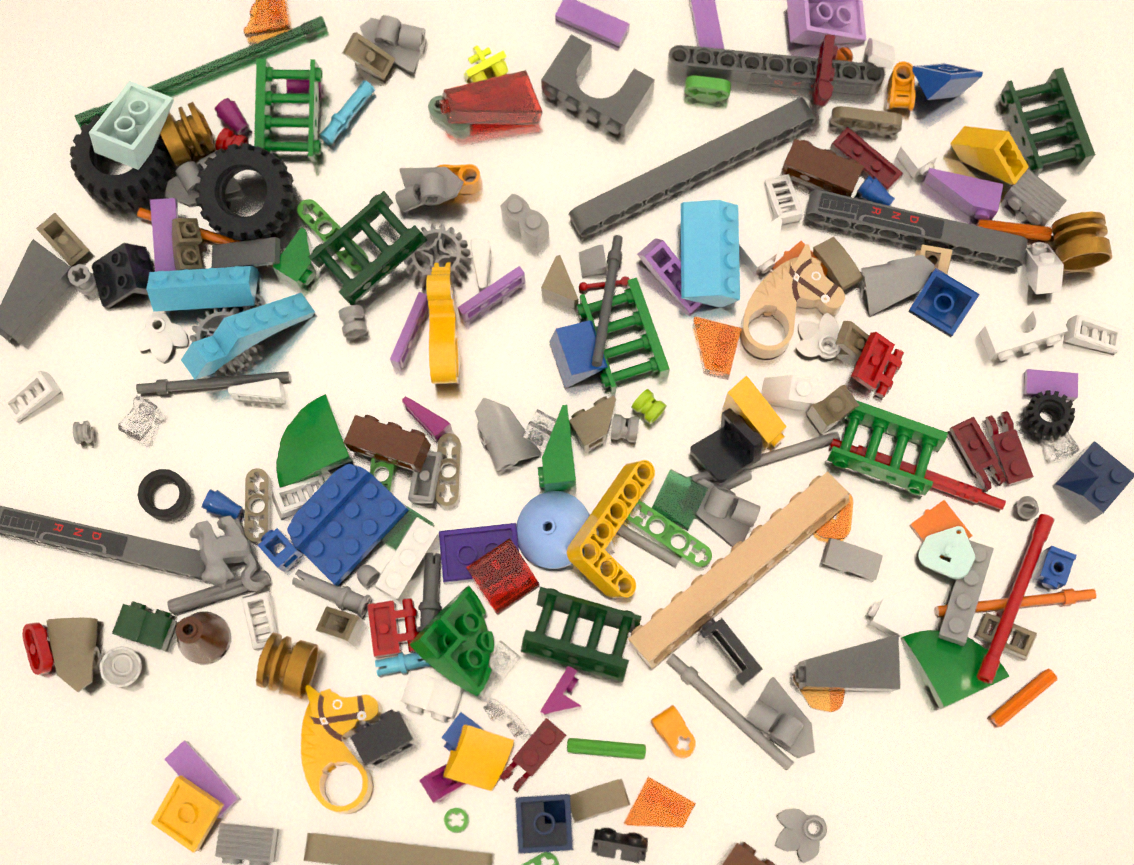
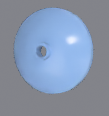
M561 491L539 494L531 499L520 512L516 524L518 546L529 561L540 567L559 569L569 566L572 563L567 557V548L590 514L584 504L571 494ZM548 523H552L550 531L545 530V526Z

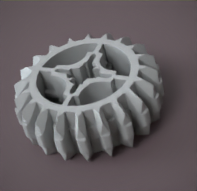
M431 224V230L428 231L422 226L421 231L427 241L404 260V264L408 265L406 268L407 273L412 274L411 278L414 282L420 280L419 284L423 288L426 285L427 275H431L432 267H434L433 256L435 257V255L439 254L440 250L441 257L436 259L435 263H439V267H445L446 262H450L451 280L455 279L460 282L462 280L460 274H467L465 266H469L471 263L470 259L467 258L471 255L470 249H467V240H462L463 236L460 232L455 234L452 226L447 231L443 224L440 225L439 229H436L435 225ZM434 242L433 245H431L430 247H425L426 245ZM444 242L454 247L457 255L445 250ZM417 259L423 260V263H428L431 269L430 272L421 268L417 263Z
M223 307L222 312H220L219 308H214L213 314L205 311L206 318L204 320L197 317L200 325L192 326V330L196 334L190 335V340L195 342L212 336L216 331L214 328L220 325L225 317L240 313L239 309L234 307L230 311L229 307ZM252 346L220 367L219 371L225 373L227 367H229L231 372H235V365L237 364L244 368L245 365L242 361L244 359L252 361L249 353H257L256 347Z

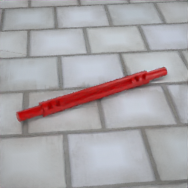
M833 438L830 448L833 446L840 448L842 441ZM852 445L850 452L865 457L867 447L858 445V447ZM877 451L875 461L889 466L892 456ZM902 460L899 470L914 475L917 465ZM928 469L926 471L924 479L933 481L932 488L976 504L981 502L1003 510L1006 500L986 494L978 487Z

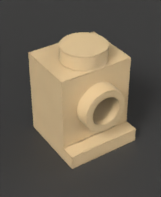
M922 245L921 250H916L915 256L924 255L927 259L930 256L937 258V263L931 273L937 268L948 275L952 256L951 249Z

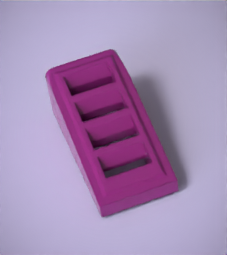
M406 396L402 399L404 408L435 441L438 442L442 435L452 430L451 424L444 418Z

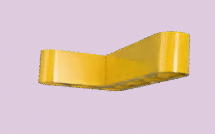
M648 460L627 463L621 469L567 548L569 561L609 598H627L632 596L636 590V581L633 576L605 549L655 476L654 466ZM583 548H584V551H585V556H583V553H582V549H583Z

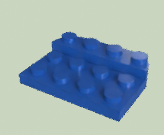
M346 464L344 467L336 470L296 512L291 523L288 525L287 532L293 545L334 585L338 586L409 509L369 471L360 466Z

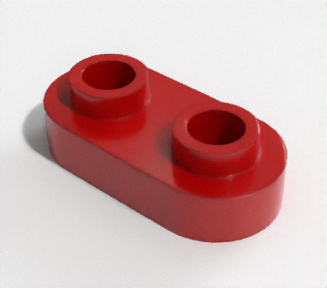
M39 622L25 624L22 631L32 672L36 675L49 673L54 665L53 653L50 651L47 641V630Z

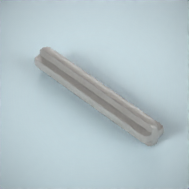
M265 570L254 573L251 576V580L254 582H264V586L270 584L269 574ZM241 578L226 582L225 590H221L219 585H215L167 601L170 613L176 614L250 590L243 585Z

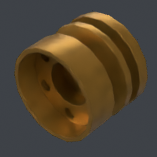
M194 102L188 103L192 115L187 116L182 106L178 108L180 120L176 121L169 112L160 132L176 166L192 160L189 148L194 147L200 155H204L200 145L205 142L210 152L215 150L212 131L204 114L195 106Z
M1094 211L1075 213L1062 217L1051 225L1052 233L1055 235L1053 237L1054 244L1059 246L1056 249V255L1064 264V271L1092 269L1112 259L1110 240L1105 237L1108 234L1107 226H1105V214Z
M273 632L266 641L259 657L256 686L266 688L269 685L270 690L276 691L283 681L284 694L302 699L306 694V685L311 684L319 653L318 645L299 640L292 650L291 637L285 636L282 639L281 634Z

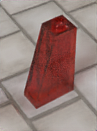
M526 70L444 89L442 99L439 101L441 113L443 115L446 114L449 123L539 124L543 113Z

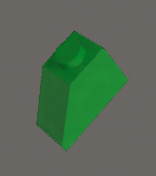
M300 228L280 255V264L272 266L279 277L300 290L305 285H309L315 275L314 263L308 257L312 254L310 238L304 228Z

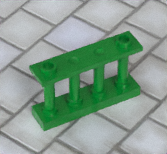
M256 59L255 147L259 146L270 153L308 152L309 159L312 162H317V155L321 154V141L318 140L319 82L323 81V70L315 59H310V70L274 69L267 59ZM274 79L310 80L309 94L273 93V91H270V83L274 82ZM274 103L309 104V118H273L270 115V106H273ZM273 128H309L308 142H272L269 139V130H273Z
M637 277L627 280V289L624 290V293L613 296L612 307L626 302L628 304L632 303L635 312H632L631 316L609 322L607 334L636 325V327H641L643 335H640L639 339L604 349V357L608 368L604 369V373H601L600 376L604 388L609 387L611 394L616 393L615 382L652 371L653 373L657 372L659 379L669 376L670 368ZM585 294L579 295L580 304L576 305L580 319L585 318L586 321H592L597 334L598 326H595L591 313L601 310L602 300L588 304ZM644 348V350L649 349L651 358H648L647 362L611 372L607 359Z
M856 400L859 406L844 417L849 422L840 448L832 447L827 461L832 462L836 467L849 468L905 488L911 494L926 496L933 484V481L924 479L932 451L936 450L939 452L946 441L948 432ZM859 424L873 429L865 457L850 452ZM883 433H888L898 438L889 466L875 461ZM909 441L922 447L914 475L899 470Z

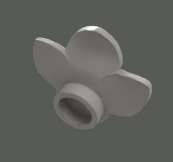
M796 808L787 809L779 813L778 818L786 828L778 836L777 848L784 851L798 850V855L803 863L814 859L819 853L820 841L827 834L825 820L818 815H806L802 810ZM811 823L818 826V831L815 834H811L808 830Z

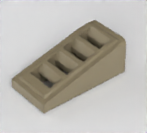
M986 612L976 637L991 644L1001 618ZM991 622H994L996 626L992 635L989 636L986 633ZM1013 624L1011 632H1015L1016 636L1012 645L1006 642L1004 650L1027 660L1037 638V633ZM1024 636L1026 641L1023 648L1020 649L1017 646L1021 637Z

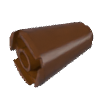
M196 612L178 622L176 626L177 645L181 654L191 662L198 664L214 662L220 658L229 646L230 632L228 625L219 615L213 612Z

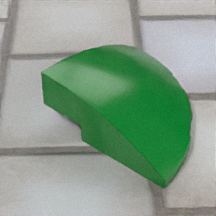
M326 394L314 399L303 407L291 423L288 424L279 443L278 458L276 459V473L280 488L319 475L323 476L330 473V469L352 461L348 449L343 443V435Z
M468 585L426 625L409 645L421 658L447 679L471 694L478 696L484 689L492 670L488 666L490 654L494 651V639L492 631L487 630L484 620L486 610L476 593Z
M936 630L919 631L901 637L925 686L928 685L939 709L945 708L1010 677L1000 662L991 684L980 681L977 678V674L984 656L988 653V649H985L969 637H967L964 646L938 638L940 631Z

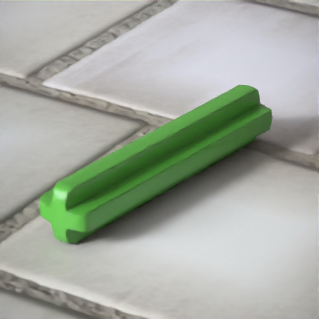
M568 738L567 752L644 759L646 756V745Z

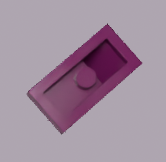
M569 666L567 667L540 710L542 715L548 716L582 708L580 704L565 695L567 691L572 693L579 682V679L576 678L577 670Z
M447 764L428 773L419 780L433 804L437 801H443L467 785L443 777Z

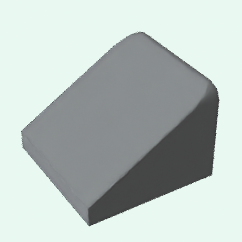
M603 244L578 252L582 276L607 273Z

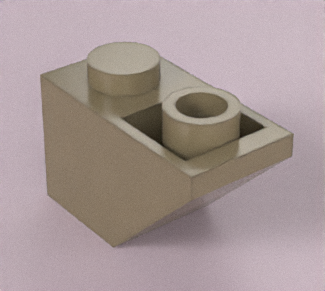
M614 395L609 398L604 396L595 401L592 408L586 411L585 409L578 410L571 416L572 419L569 420L570 429L584 452L607 440L616 407Z

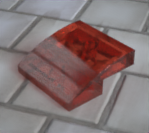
M510 538L466 567L496 614L539 585L538 580Z

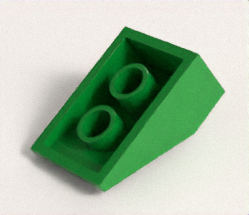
M562 405L542 456V466L537 467L540 488H545V492H576V476L567 405Z

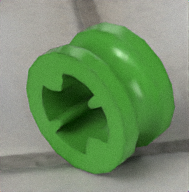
M451 808L444 816V824L451 832L461 833L468 827L469 817L463 809ZM461 813L464 819H461L463 821L462 826L454 825L451 827L449 822H452L449 819L452 814L458 816Z

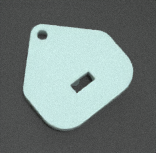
M956 526L927 536L919 550V560L923 566L953 579H961L969 573L975 561V553L964 528ZM943 555L947 558H950L951 561H945L941 559L940 556Z

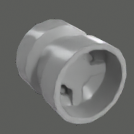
M351 305L338 311L339 319L343 322L342 333L344 337L355 338L368 332L367 325L363 321L364 311L362 306Z
M614 414L610 439L619 440L620 438H626L629 442H636L639 417L631 416L630 418H624L621 414Z

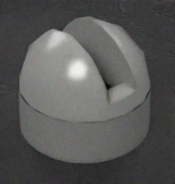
M1024 496L1019 499L1017 503L1019 516L1031 519L1038 514L1039 506L1034 497Z
M363 565L357 571V579L365 588L372 585L380 575V572L371 565Z

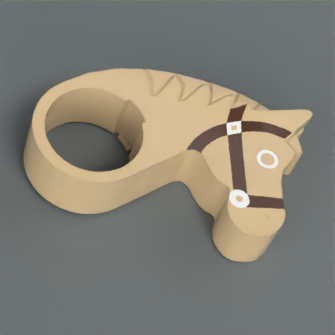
M809 244L804 246L799 257L784 262L764 278L748 301L742 319L740 336L745 349L756 357L763 359L774 358L787 349L794 333L796 307L806 309L816 307L822 314L829 313L834 316L840 311L844 303V291L824 275L820 265L822 261L811 257ZM762 314L769 317L773 315V318L778 320L784 327L785 339L776 345L760 344L751 336L748 324Z

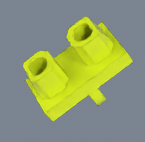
M478 45L472 47L474 55L467 58L468 62L471 65L478 61L479 64L467 69L463 76L466 81L470 79L478 90L489 84L484 71L491 68L496 79L508 74L509 70L505 62L507 56L504 50L485 59L486 56L492 54L489 47L482 51Z

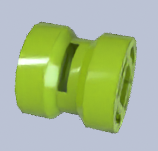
M649 389L643 391L631 406L635 412L644 414V420L649 424L655 422L667 407L662 400L657 401L654 398V393Z

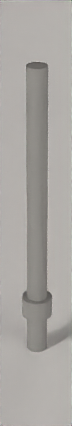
M836 431L761 454V460L746 469L831 444L833 438L840 440L839 434ZM708 471L691 475L692 483L703 478L716 482Z
M674 653L669 657L667 662L682 674L681 678L686 683L693 684L786 770L794 764L785 753L698 676L699 672L693 666H687Z

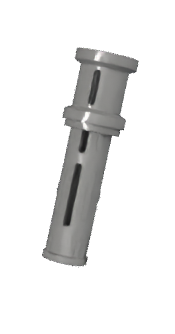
M300 569L296 571L295 575L304 580L293 577L292 585L336 602L338 608L352 610L361 618L366 614L368 610L367 604L371 603L372 597L366 594L363 596L352 591L349 586L338 587Z

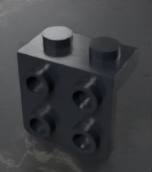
M124 242L93 262L92 271L101 305L109 308L133 292L148 295L147 283L149 273L153 272L145 246Z
M729 408L722 412L721 428L690 447V453L717 482L723 483L761 460L763 441L756 431H752L742 416L737 415Z

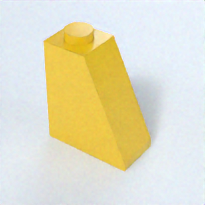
M964 126L950 142L960 161L1012 185H1015L1029 168L1009 131Z
M747 376L727 392L723 405L726 410L731 408L737 415L743 417L749 428L761 436L763 441L762 447L765 450L770 445L776 447L785 438L783 433L787 426Z

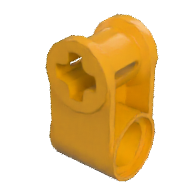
M899 62L892 70L889 77L887 96L888 110H892V108H907L908 111H913L915 75L912 71L913 65L909 62ZM897 74H903L907 79H900Z
M443 164L437 166L447 167L464 182L458 194H476L481 190L483 182L477 166L473 164ZM468 177H476L472 182L465 181Z
M674 705L669 706L650 719L658 734L665 740L675 756L687 758L693 753L696 747V740ZM681 738L682 741L688 740L690 742L687 747L688 751H685L683 748L680 750L677 748L679 744L678 739Z

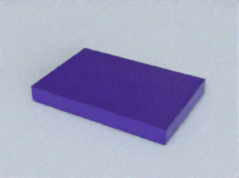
M516 523L439 531L444 584L521 575Z

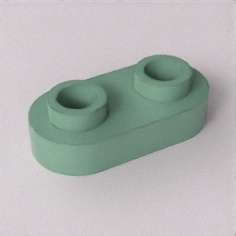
M443 95L435 96L429 101L428 111L433 120L453 134L464 135L469 132L472 127L469 112ZM439 104L444 105L441 109L436 108ZM456 118H463L461 122L455 121Z

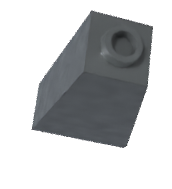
M34 239L30 242L0 304V335L7 341L13 338L19 344L71 285L68 278V271L71 267Z
M899 635L885 637L798 662V666L795 669V680L799 682V689L886 692L900 690Z

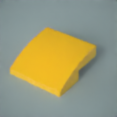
M463 725L456 751L451 750L443 777L492 791L503 772L514 740L469 725Z

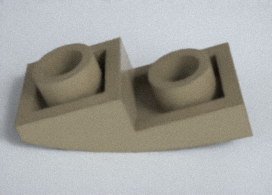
M174 218L172 220V247L176 271L203 269L198 247L202 242L197 218Z
M834 236L813 247V254L828 269L827 276L842 290L863 280V276L855 262Z
M623 779L610 781L570 795L571 812L575 823L630 805Z

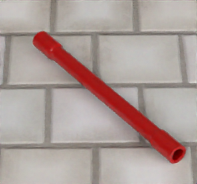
M1040 514L1032 533V539L988 653L984 656L977 674V678L982 682L991 684L994 680L1002 652L1044 543L1047 541L1055 521L1050 515Z

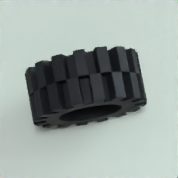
M1046 390L1044 395L1041 391L1037 393L1036 397L1033 396L1024 415V419H1026L1025 425L1026 427L1030 426L1029 432L1031 434L1036 431L1037 438L1040 439L1041 435H1045L1044 440L1049 441L1051 436L1053 440H1057L1059 436L1063 437L1066 435L1075 418V408H1071L1073 405L1071 400L1066 402V395L1059 397L1058 391L1051 395V390ZM1042 409H1052L1059 414V420L1057 422H1048L1040 416V411Z

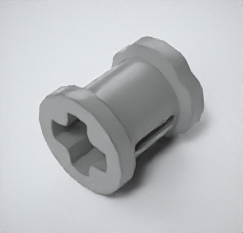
M78 264L71 267L68 271L70 283L79 292L84 294L91 293L97 287L94 275L85 265Z

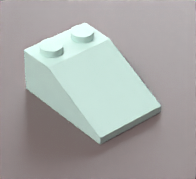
M129 81L89 132L94 152L139 170L153 151L173 105V98Z

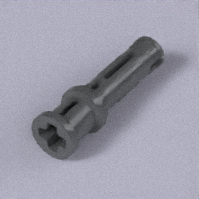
M426 553L424 555L423 600L418 605V610L421 611L420 626L417 627V632L419 633L442 610L441 603H438L441 558L439 553H435V555L433 553Z

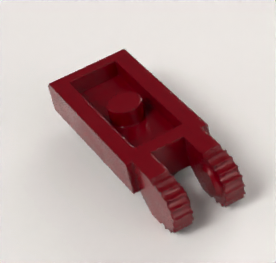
M830 34L825 35L819 47L813 103L819 108H823L828 104L834 88L831 83L834 79L835 68L831 67L832 60L836 58L838 46L834 45L835 35Z
M1004 411L1001 412L1000 417L1005 432L999 434L998 425L992 415L987 416L985 421L990 434L991 445L999 460L998 464L1005 475L1006 485L1009 486L1032 479L1034 476L1018 433L1014 429L1010 413Z
M974 416L949 429L972 472L976 474L982 489L988 491L992 488L991 482L984 471L988 467H990L996 482L999 484L1006 482L1005 475L998 464L999 460Z
M545 718L512 758L513 761L501 774L500 779L503 781L508 779L519 765L526 772L514 783L512 789L518 792L526 781L536 774L567 735L549 719Z

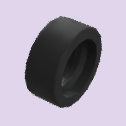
M158 469L146 475L138 487L137 494L139 504L145 512L159 520H170L181 515L189 505L191 495L187 482L178 473L170 469ZM162 480L174 482L179 490V497L176 503L167 509L154 507L149 498L152 487Z

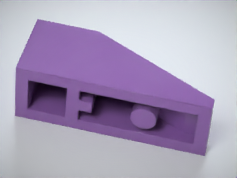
M929 168L924 178V183L965 214L974 216L977 220H993L999 209L1003 184Z
M655 238L637 253L650 272L689 314L702 304L681 299V262L664 240Z

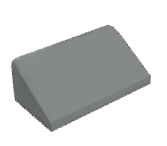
M429 451L420 473L413 471L408 500L411 503H434L442 452Z

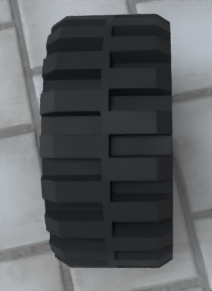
M96 115L91 118V123L88 125L85 123L80 128L82 132L80 135H75L73 139L75 146L70 148V156L73 158L70 160V164L76 179L91 198H94L102 205L107 204L110 208L118 209L119 205L123 209H131L133 204H137L139 207L145 204L144 200L149 197L151 200L157 196L155 192L158 189L163 190L165 187L164 178L168 179L170 177L171 170L168 166L172 165V158L161 134H159L152 153L139 170L132 168L119 175L104 174L101 170L105 156L94 152L89 135L90 130L101 118Z
M245 143L242 146L236 144L228 145L227 150H217L215 152L216 157L213 159L208 157L204 162L207 167L204 171L200 169L197 175L201 180L200 184L195 183V191L199 192V197L195 198L197 206L202 209L200 212L201 216L209 222V226L213 230L238 241L270 238V234L273 232L278 233L282 230L281 225L284 222L288 223L291 218L289 212L291 209L294 210L296 204L293 202V196H296V188L292 185L294 179L292 174L287 171L288 167L284 162L259 146L255 147ZM244 170H252L259 173L267 184V198L264 205L257 213L248 217L238 216L230 211L225 199V192L229 181L237 173Z

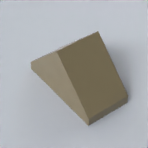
M561 255L555 256L541 286L542 296L575 309L577 308L576 305L579 304L578 296Z
M326 606L316 631L353 646L364 621L354 614Z

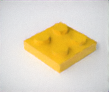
M180 775L174 780L151 824L194 853L201 847L224 804Z

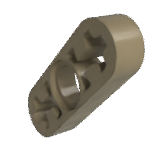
M837 106L832 109L831 124L834 126L883 133H898L902 130L903 117L898 113Z
M452 433L442 435L438 441L437 452H442V457H445V459L441 460L435 497L438 504L446 509L455 507L460 498L462 445L458 436ZM448 440H452L453 444L457 445L452 447L451 451L452 458L457 457V460L447 458V449L443 445L448 444ZM447 464H451L456 468V472L452 477H444L441 474L442 468ZM441 481L444 483L456 482V485L450 484V492L455 496L451 497L449 502H445L444 498L440 497L446 493V485H440Z
M260 468L250 470L245 478L244 533L255 544H260L263 535L270 531L271 479ZM257 475L264 479V482L259 484V491L261 493L265 492V495L257 493V487L252 482V480H256ZM257 499L263 500L265 503L264 509L259 513L252 512V502ZM251 517L259 519V527L264 530L263 533H259L257 538L251 533V530L256 529V521L254 519L251 520Z

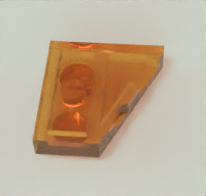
M255 0L249 12L250 19L248 25L244 27L243 31L245 37L249 38L290 30L291 25L286 0Z
M694 316L693 326L695 327L698 339L697 343L702 356L704 372L729 378L741 328Z
M648 777L624 824L630 826L683 828L696 803Z

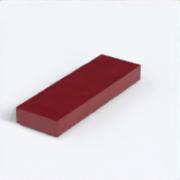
M849 127L831 143L830 147L843 158L854 159L860 165H863L861 173L866 177L871 176L873 179L876 177L887 191L903 175L901 170Z

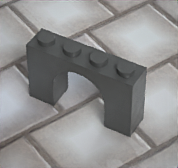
M571 34L541 79L543 93L550 99L556 98L563 102L568 109L572 111L578 110L585 114L586 118L590 121H598L605 125L610 132L625 136L653 93L655 79L633 68L620 90L614 95L606 98H595L587 95L580 89L577 80L592 57V45Z

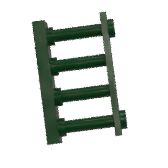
M1063 67L1054 69L1047 83L1015 90L1012 80L1006 82L1000 94L1001 102L1007 107L1025 157L1024 159L1030 171L1039 176L1044 168L1043 165L1070 158L1075 159L1079 167L1086 166L1091 162L1096 154ZM1048 92L1052 94L1055 101L1054 105L1023 112L1020 99ZM1054 114L1061 117L1063 126L1031 134L1027 121ZM1062 136L1069 139L1071 148L1039 156L1035 143Z
M385 191L372 197L367 206L323 244L316 246L312 254L308 256L318 268L325 264L343 285L342 289L338 292L350 305H354L427 241L416 225L407 229L390 210L389 207L394 202ZM379 215H382L400 235L399 239L392 245H388L370 225ZM361 231L381 251L380 256L373 262H369L351 241ZM343 247L362 268L361 272L354 278H350L332 258Z
M540 586L536 605L543 608L535 631L525 630L520 652L623 682L629 660L622 657L629 632H632L640 625L642 616L629 610L623 611L561 593L553 588ZM553 610L568 614L560 639L545 635ZM578 617L594 621L585 647L571 643ZM603 625L619 629L612 654L596 650Z

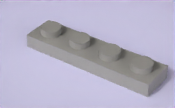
M971 540L969 542L975 553V561L965 577L955 580L938 638L962 646L966 643L994 551L992 547Z

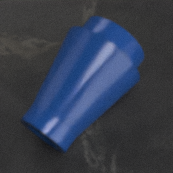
M868 176L857 190L861 194V198L870 202L890 206L895 199L876 177L873 179L871 176Z
M212 489L208 491L201 508L206 510V513L222 517L231 516L233 519H238L243 508L219 490L214 491Z

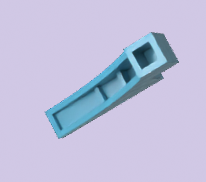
M298 293L225 317L212 336L192 342L181 361L194 380L211 375L253 345L287 327L311 318L315 311L304 295Z

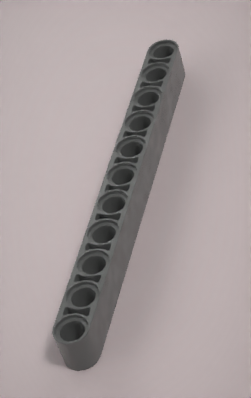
M804 98L795 99L576 206L568 215L579 235L582 237L587 236L812 125L816 118Z

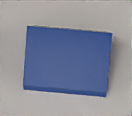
M947 63L913 66L912 69L927 100L959 97L983 76V71Z
M935 268L909 310L953 336L980 294Z
M590 320L556 328L549 341L565 388L608 368L604 354L602 366L595 367L591 364L596 331L593 322Z

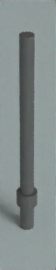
M621 235L613 236L612 247L607 256V263L609 265L591 363L595 367L602 366L617 271L623 257L621 252L623 237Z
M289 371L177 381L158 379L153 383L136 384L137 394L157 392L158 395L169 394V391L236 386L276 378L280 382L290 381Z

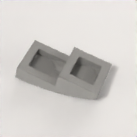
M830 538L822 563L842 572H851L869 580H877L883 555Z

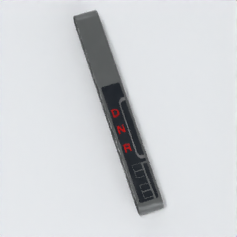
M675 45L669 50L667 67L669 72L676 76H703L734 82L814 89L818 58ZM679 58L682 59L683 62H676L674 61V59ZM832 60L831 68H835L834 79L831 83L834 87L833 91L873 95L880 90L885 78L883 67H878L872 63ZM699 61H705V62H707L708 64L702 65V64H699L698 62H699ZM728 63V64H730V65H732V66H731V67H724L722 64ZM751 65L754 66L756 69L751 70L748 69L746 66ZM771 68H777L780 71L774 72L771 70ZM800 70L804 74H797L795 71ZM843 75H849L853 79H846ZM868 77H872L876 79V81H870Z
M822 190L810 192L805 217L814 222L918 246L928 245L951 249L953 254L1010 267L1023 266L1028 243L1026 238L1019 235Z
M0 506V535L202 580V573L205 571L206 566L200 557V550Z

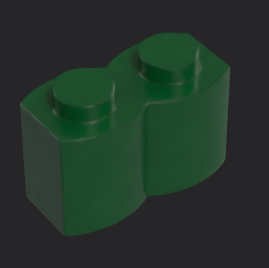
M134 601L131 602V605L123 604L112 634L166 651L177 622L170 618L172 614L160 609H156L155 613L146 611V605Z

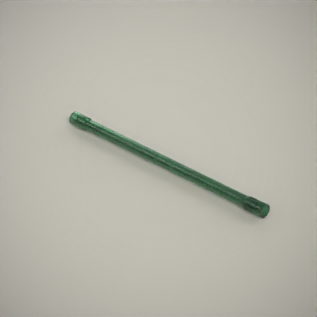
M319 16L302 23L298 27L147 88L162 94L168 93L301 38L327 30V26L323 17ZM112 102L74 115L79 127L81 128L85 123L87 125L91 123V118L96 115L101 117Z

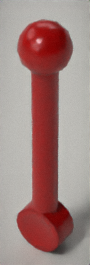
M624 276L621 280H616L615 285L627 287V280L630 278ZM581 282L579 284V290L582 292L590 288L605 287V282L590 284Z

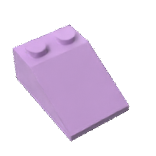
M787 0L790 42L820 45L827 34L835 35L834 44L863 43L867 41L863 0Z

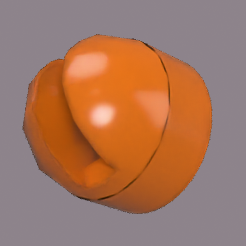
M842 47L837 50L835 60L852 62L853 53L849 48Z

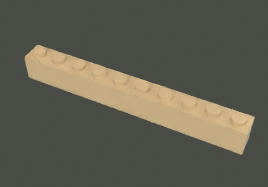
M828 471L822 476H816L802 493L797 492L790 499L787 506L774 511L768 522L763 526L760 524L755 527L749 538L744 542L739 541L732 547L731 553L725 558L717 559L706 574L698 575L691 582V586L687 590L675 594L671 599V603L664 609L656 610L652 614L651 620L644 626H637L631 632V637L628 638L633 649L653 669L704 624L715 617L850 503L849 492Z

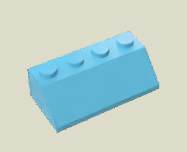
M722 200L681 203V299L719 308L739 301L738 205Z
M235 266L150 272L147 293L153 312L254 306L258 268Z

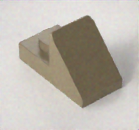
M353 32L342 52L343 55L355 62L354 66L382 80L385 79L395 61L394 57L357 32Z
M55 212L36 227L37 231L70 266L90 251Z
M843 321L835 343L841 348L837 356L857 362L869 335L852 321Z
M844 384L822 401L811 405L807 415L822 435L856 409L859 404Z

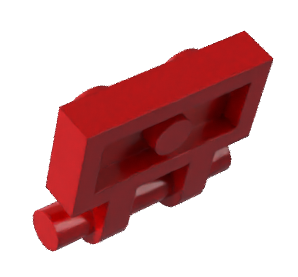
M871 332L851 377L868 389H876L878 385L875 394L878 397L885 398L887 391L891 390L894 382L892 379L896 370L901 368L903 363L901 359L904 352L895 349L893 354H891L895 344L878 332Z
M412 598L402 600V610H395V602L393 600L367 604L373 656L375 658L401 653L400 643L405 642L408 643V651L415 652L409 645L419 634L415 623L417 610L413 607ZM397 620H405L406 633H398Z

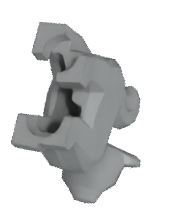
M231 516L220 518L217 525L225 533V536L216 537L208 520L198 522L191 528L189 535L191 538L198 540L200 557L206 566L205 571L202 573V580L204 582L219 585L221 590H225L227 580L234 577L226 563L244 562L246 567L241 573L243 585L251 591H258L264 587V582H254L251 580V576L257 569L256 561L251 554L250 542L245 537L238 519H233Z

